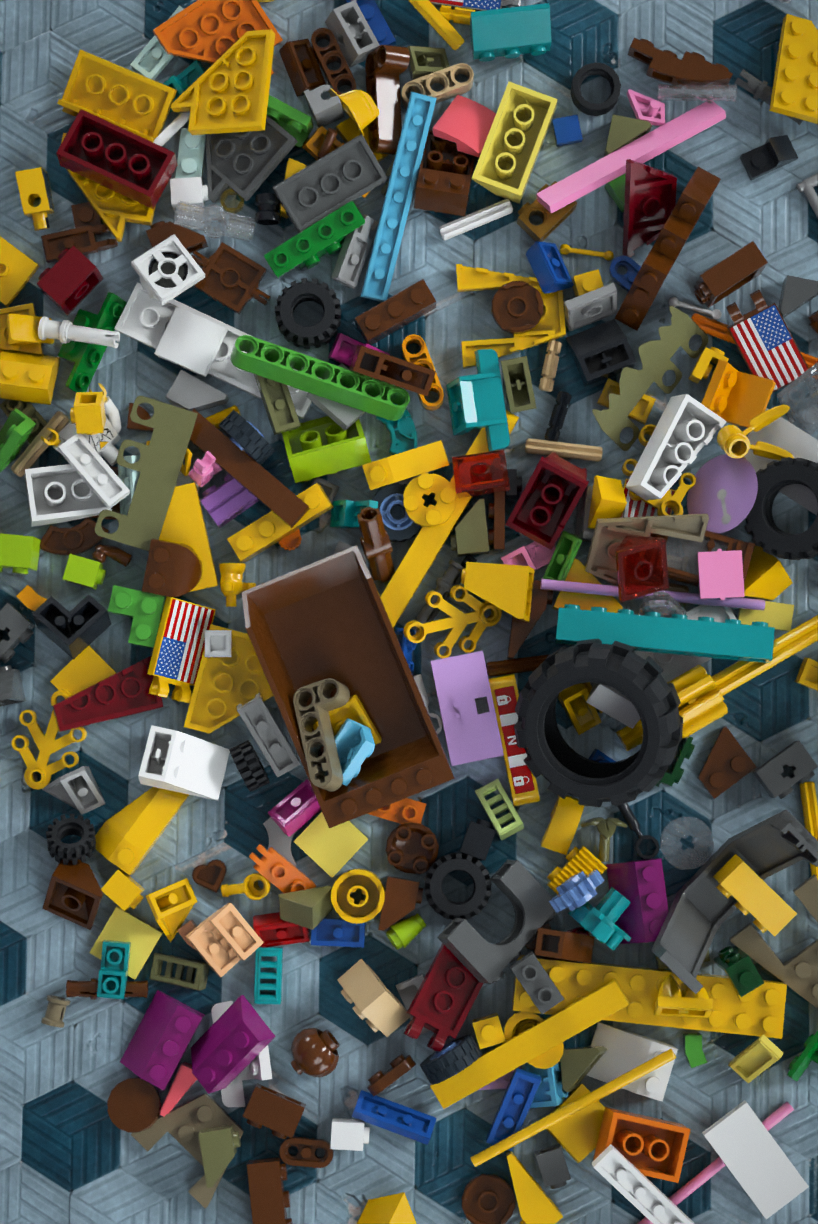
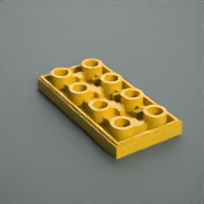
M196 483L175 486L159 540L186 544L194 549L193 551L201 560L202 576L200 582L190 592L218 586L219 583Z

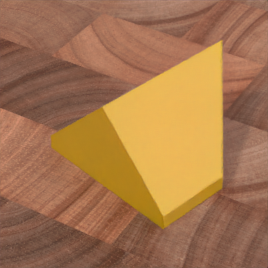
M755 545L744 583V594L748 597L774 600L793 582L776 557L769 555L763 551L762 547Z
M188 878L146 895L156 922L171 943L178 932L177 930L183 924L194 904L197 903Z
M404 1192L368 1199L357 1224H417Z

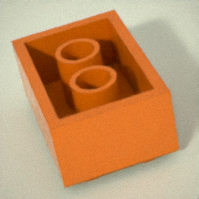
M605 1107L593 1160L612 1144L644 1176L679 1183L690 1129L680 1123Z

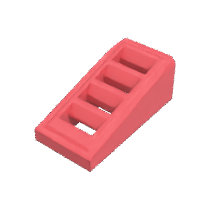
M187 1062L181 1064L161 1107L160 1115L165 1117L169 1114L197 1080L192 1073L191 1064Z

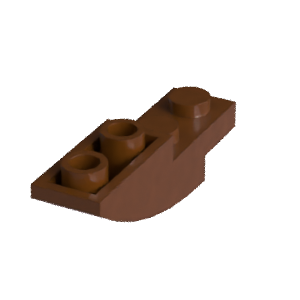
M634 38L628 52L629 56L649 65L647 76L676 86L700 89L728 86L733 75L726 66L719 63L714 65L706 61L705 57L699 53H689L686 51L682 60H680L675 53L669 50H659L654 47L652 42L646 39L639 40Z

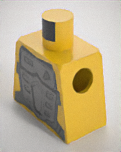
M42 167L16 171L15 174L24 215L32 217L34 231L49 229L48 214L54 213L48 172ZM40 198V205L34 207L35 199Z

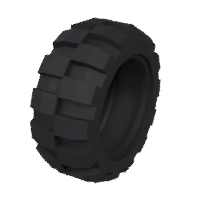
M600 639L581 640L569 648L563 646L547 656L528 677L525 687L520 691L515 707L518 722L514 725L517 746L525 749L527 757L523 761L534 777L537 778L539 775H542L551 783L547 789L563 799L569 794L579 798L578 804L592 807H601L603 802L611 801L612 805L618 806L634 801L638 794L643 791L649 792L663 778L677 754L676 751L682 739L683 718L679 715L678 706L681 701L673 683H667L661 675L664 669L650 656L645 660L633 653V646L614 641L612 645L602 644ZM594 682L608 685L624 694L636 708L642 722L643 741L641 749L627 759L610 763L593 761L575 752L565 742L557 726L555 709L559 693L575 684Z

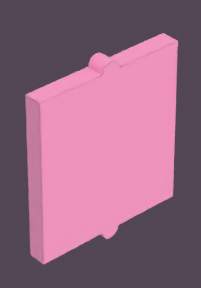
M718 549L712 552H697L700 599L719 598L720 601H723L725 598L745 597L742 550L722 551V549Z

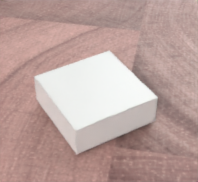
M205 630V657H232V631Z

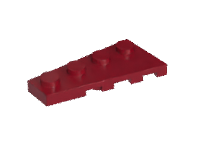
M152 656L54 705L53 710L58 731H66L164 707L161 696L149 694L154 678L153 675L147 674Z

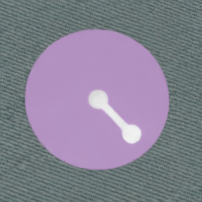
M724 454L709 460L695 474L696 483L692 489L688 490L687 494L688 514H708L709 520L706 531L717 534L727 532L738 526L750 513L756 500L758 481L753 466L743 457L731 458Z

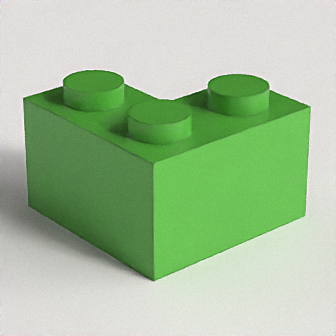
M113 585L108 611L112 614L133 618L128 643L154 649L166 596Z

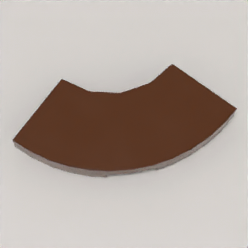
M87 517L80 524L71 528H58L50 525L41 539L40 549L55 555H77L94 548L105 538L95 533L97 522ZM101 526L104 532H110L108 529Z

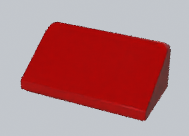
M279 912L255 915L253 917L254 931L264 942L260 947L310 941L308 928L280 919Z

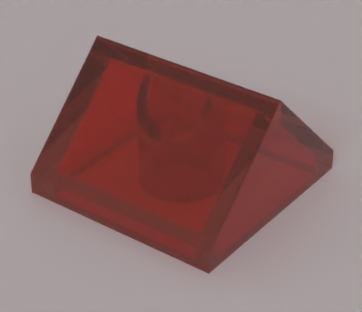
M504 450L452 457L455 488L458 498L510 490Z
M626 536L615 551L619 601L624 602L669 589L666 539L661 537Z

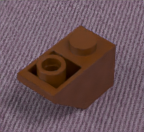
M538 928L535 955L591 963L595 937Z

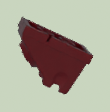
M556 452L551 453L545 458L542 456L505 525L552 550L589 483L587 481V469L579 468L562 459Z

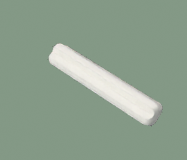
M505 199L439 227L440 235L443 240H448L513 212L512 204L509 199Z

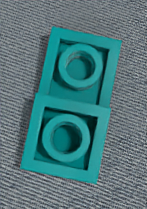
M103 941L97 997L124 999L131 942Z

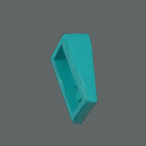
M259 947L256 949L254 1004H281L283 947ZM273 956L277 957V961H261V957ZM261 967L277 968L276 972H261ZM261 979H276V983H261ZM261 990H276V995L261 994Z

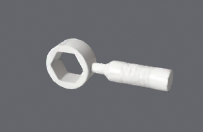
M422 675L413 676L429 716L438 720L439 728L436 730L438 735L443 726L442 720L437 714L429 712V699Z

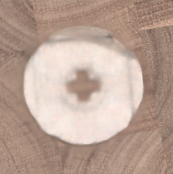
M678 817L664 827L660 836V850L666 861L676 868L682 870L698 868L704 865L713 853L714 842L710 828L700 819L695 817ZM689 835L692 837L691 843L694 846L692 849L686 848L684 851L681 849L682 843L680 839L682 837L687 838Z

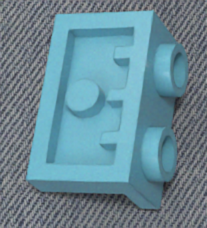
M560 1061L547 1069L535 1068L528 1062L521 1065L522 1070L541 1076L540 1085L530 1108L558 1106L568 1097L569 1092H566L562 1086Z

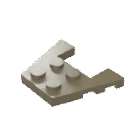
M205 1093L169 1112L165 1117H159L151 1128L132 1133L131 1136L149 1151L166 1132H169L203 1166L198 1135L201 1129L233 1124V1129L239 1132L240 1139L244 1130ZM225 1170L213 1187L207 1188L204 1174L189 1189L188 1192L205 1209L208 1207Z

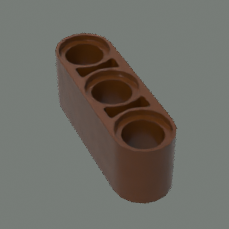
M327 28L315 30L311 37L312 49L328 85L338 95L343 94L338 91L343 85H348L352 90H357L355 79L334 34ZM322 39L330 42L327 47H319L317 45L318 41ZM332 62H337L341 65L335 71L328 69V65Z

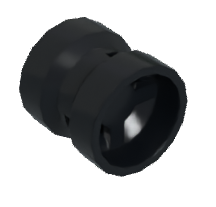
M273 193L256 195L255 205L259 211L255 214V223L260 225L280 224L281 214L278 210L281 203L277 196Z

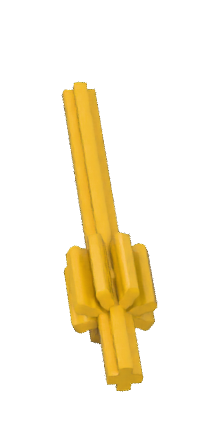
M818 615L775 639L773 658L770 663L737 661L712 677L710 674H707L703 666L697 665L667 682L674 684L681 701L678 710L679 715L683 718L682 738L690 736L728 713L727 705L723 701L725 694L818 641ZM641 719L633 729L626 726L616 732L626 751H630L642 744L643 728Z

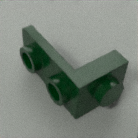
M688 736L684 739L670 773L665 772L663 778L655 786L659 787L660 783L672 787L673 783H679L684 769L680 767L684 758L689 760L695 745L691 744L693 737Z
M727 946L718 952V956L713 959L716 965L726 972L738 995L741 997L764 984L749 955L737 946Z

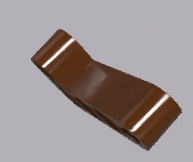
M380 45L369 53L366 58V93L371 96L379 109L378 117L368 125L369 146L373 153L396 154L402 130L399 75L409 65L410 53L407 47Z

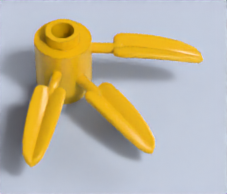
M783 404L764 411L751 419L749 422L750 427L744 431H741L735 425L724 426L717 434L718 445L731 458H745L744 456L748 453L749 449L753 450L754 455L781 461V458H794L790 452L769 443L758 441L755 445H752L746 436L752 431L758 432L786 414L790 407Z

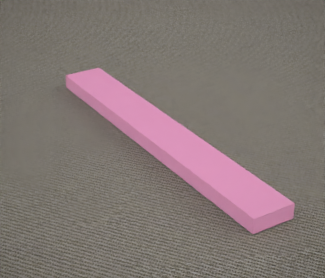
M710 99L536 194L537 200L550 213H553L625 174L627 159L643 164L724 120L726 112Z

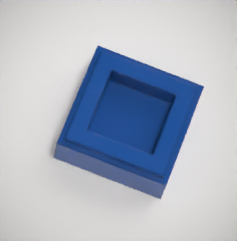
M578 114L552 119L557 147L582 142L583 138Z

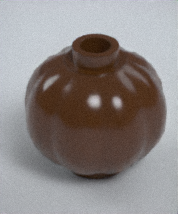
M317 1028L304 1029L294 1037L291 1051L294 1060L291 1062V1065L299 1075L305 1073L312 1077L327 1076L335 1070L338 1064L339 1054L337 1048L340 1045L328 1030L323 1032Z

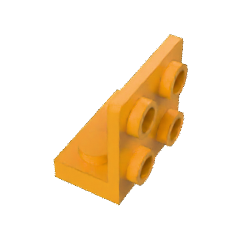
M718 360L701 404L726 420V423L748 428L750 427V420L766 410L776 383L771 379L740 372L728 362Z

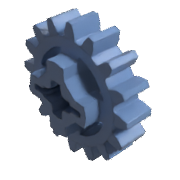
M597 869L588 875L581 871L556 888L559 892L558 895L553 897L549 903L556 913L567 907L573 911L598 894L595 890L596 887L605 880Z

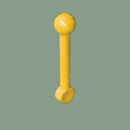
M567 244L560 246V253L563 255L575 253L604 257L607 261L612 260L614 257L613 252L610 250L599 252L570 248Z

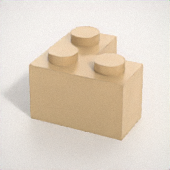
M362 959L337 979L343 987V990L340 991L343 997L350 1004L352 1002L355 1003L352 1009L362 1020L367 1018L365 1020L375 1033L380 1030L388 1037L411 1017L402 1003L386 988L377 974Z

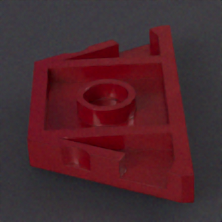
M631 159L626 160L622 252L624 256L630 258L635 255L634 250L644 243L646 245L651 244L659 236L676 206L677 177Z

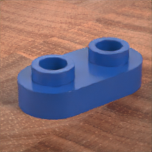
M618 256L611 262L609 274L618 285L629 292L641 266L628 256ZM619 267L626 268L627 273L621 275L618 273L617 269Z

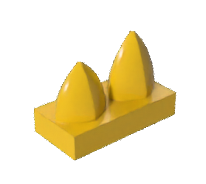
M671 974L662 982L655 1002V1015L709 1018L713 1010V999H709L704 987L697 994L688 989L686 996L682 997L680 987Z

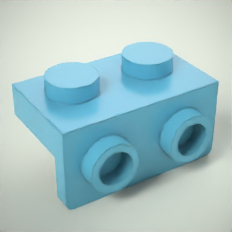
M349 718L345 720L334 737L343 774L342 784L348 786L352 778L358 776L362 763L366 757L368 758L372 755L375 748L371 729Z

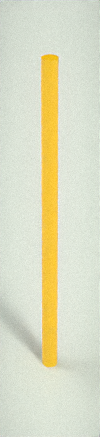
M672 1049L661 1053L471 1157L473 1165L475 1167L676 1059L675 1053Z

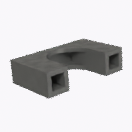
M507 860L490 878L511 901L515 912L513 929L504 940L495 944L487 942L466 919L454 918L437 937L480 983L491 984L497 982L504 974L503 969L509 963H513L521 955L520 950L526 943H531L537 937L538 928H541L543 924L549 923L556 915L555 910L549 903L553 897L518 860Z

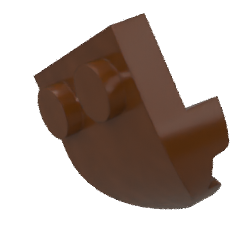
M154 538L151 539L142 591L167 597H178L193 590L200 582L202 576V562L193 551L194 549L183 543L178 544Z

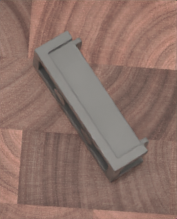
M260 693L256 694L255 698L242 705L240 703L236 706L238 713L277 778L300 765L298 756L293 752L266 707Z

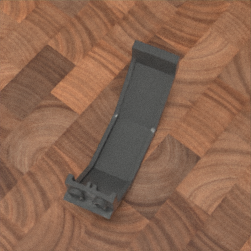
M787 809L729 838L677 892L651 951L695 994L703 987L696 977L720 925L737 909L734 905L737 900L732 895L729 898L725 897L716 888L720 883L713 876L735 854L762 880L801 860H806L818 867V841Z

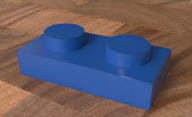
M324 918L313 930L311 929V945L364 948L365 922L355 924L343 919Z

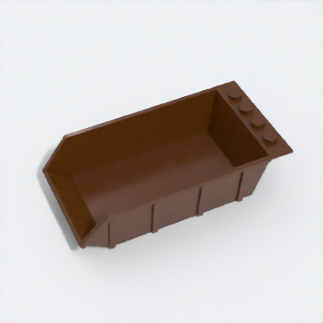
M357 545L241 592L246 631L329 828L455 779L376 585ZM327 678L334 679L347 686L350 691V697L355 694L358 696L382 738L381 743L375 745L372 755L368 758L366 757L362 763L358 776L352 778L348 786L342 784L338 790L332 792L319 788L311 782L293 703L294 694L299 688ZM337 688L331 692V698L335 696ZM312 696L308 699L307 706L312 703ZM324 746L319 749L318 757L323 754Z

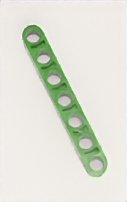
M242 335L238 337L231 353L230 360L232 364L241 370L387 420H399L410 402V396L403 388L253 336Z

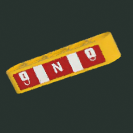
M515 675L489 679L513 805L515 807L540 802L536 777H534L523 761L527 757L524 748H519L516 742L514 725L518 722V715L515 712L519 693Z

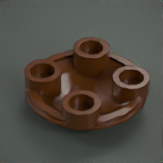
M409 822L401 824L390 833L387 839L386 853L388 862L404 873L423 874L431 867L438 856L439 845L436 836L430 828L421 823Z

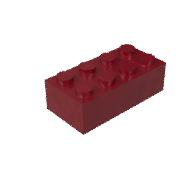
M80 109L56 152L60 166L151 209H154L177 167L175 152Z

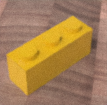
M737 854L713 876L720 883L716 888L727 898L732 895L737 900L734 905L745 916L750 912L756 918L752 923L763 933L768 930L775 937L797 915Z

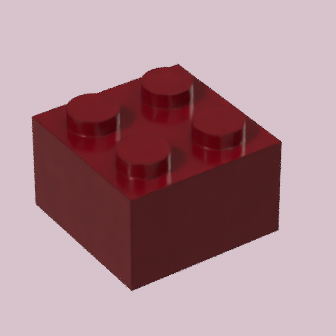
M74 245L59 254L57 257L58 262L51 269L46 268L38 278L40 281L37 283L43 293L67 316L104 279L97 267Z

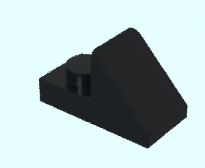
M788 135L768 138L764 145L742 154L740 159L750 180H754L797 160L798 156Z

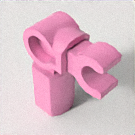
M207 451L203 459L195 461L188 476L197 485L203 487L222 468L215 463L216 458Z

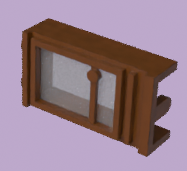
M705 531L703 542L651 533L650 538L654 539L652 548H647L643 563L647 564L645 572L699 587L697 552H712L718 549H722V551L742 550L743 578L745 583L755 544L710 531Z

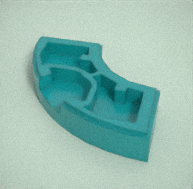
M407 409L403 416L396 421L387 420L379 416L376 417L378 421L386 426L390 433L391 445L389 454L395 455L417 448V431Z

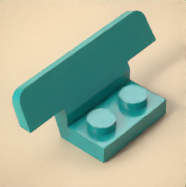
M493 349L475 351L478 374L459 376L448 383L446 387L453 436L464 435L472 429L485 428L490 453L508 448L510 436L498 354Z

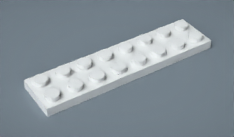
M137 282L114 328L116 331L156 350L176 307L219 324L228 330L207 374L262 399L254 374L235 367L230 360L237 338L249 334L174 299L161 305L156 297L150 298L148 290H144L142 285ZM288 386L297 416L304 419L312 403L306 397L308 392Z

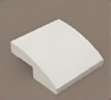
M176 307L154 354L162 359L178 364L186 370L206 377L228 329L192 312Z

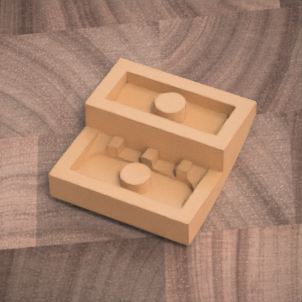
M230 902L205 919L185 936L219 977L224 976L240 960H246L264 943Z

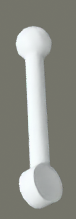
M676 297L669 299L670 306H679L711 316L713 320H719L722 316L721 311L718 309L711 311L681 302Z

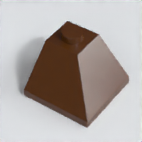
M62 859L52 874L42 909L91 930L103 893L90 865L82 863L79 859L77 860V865H73L72 861H69L68 865H64Z

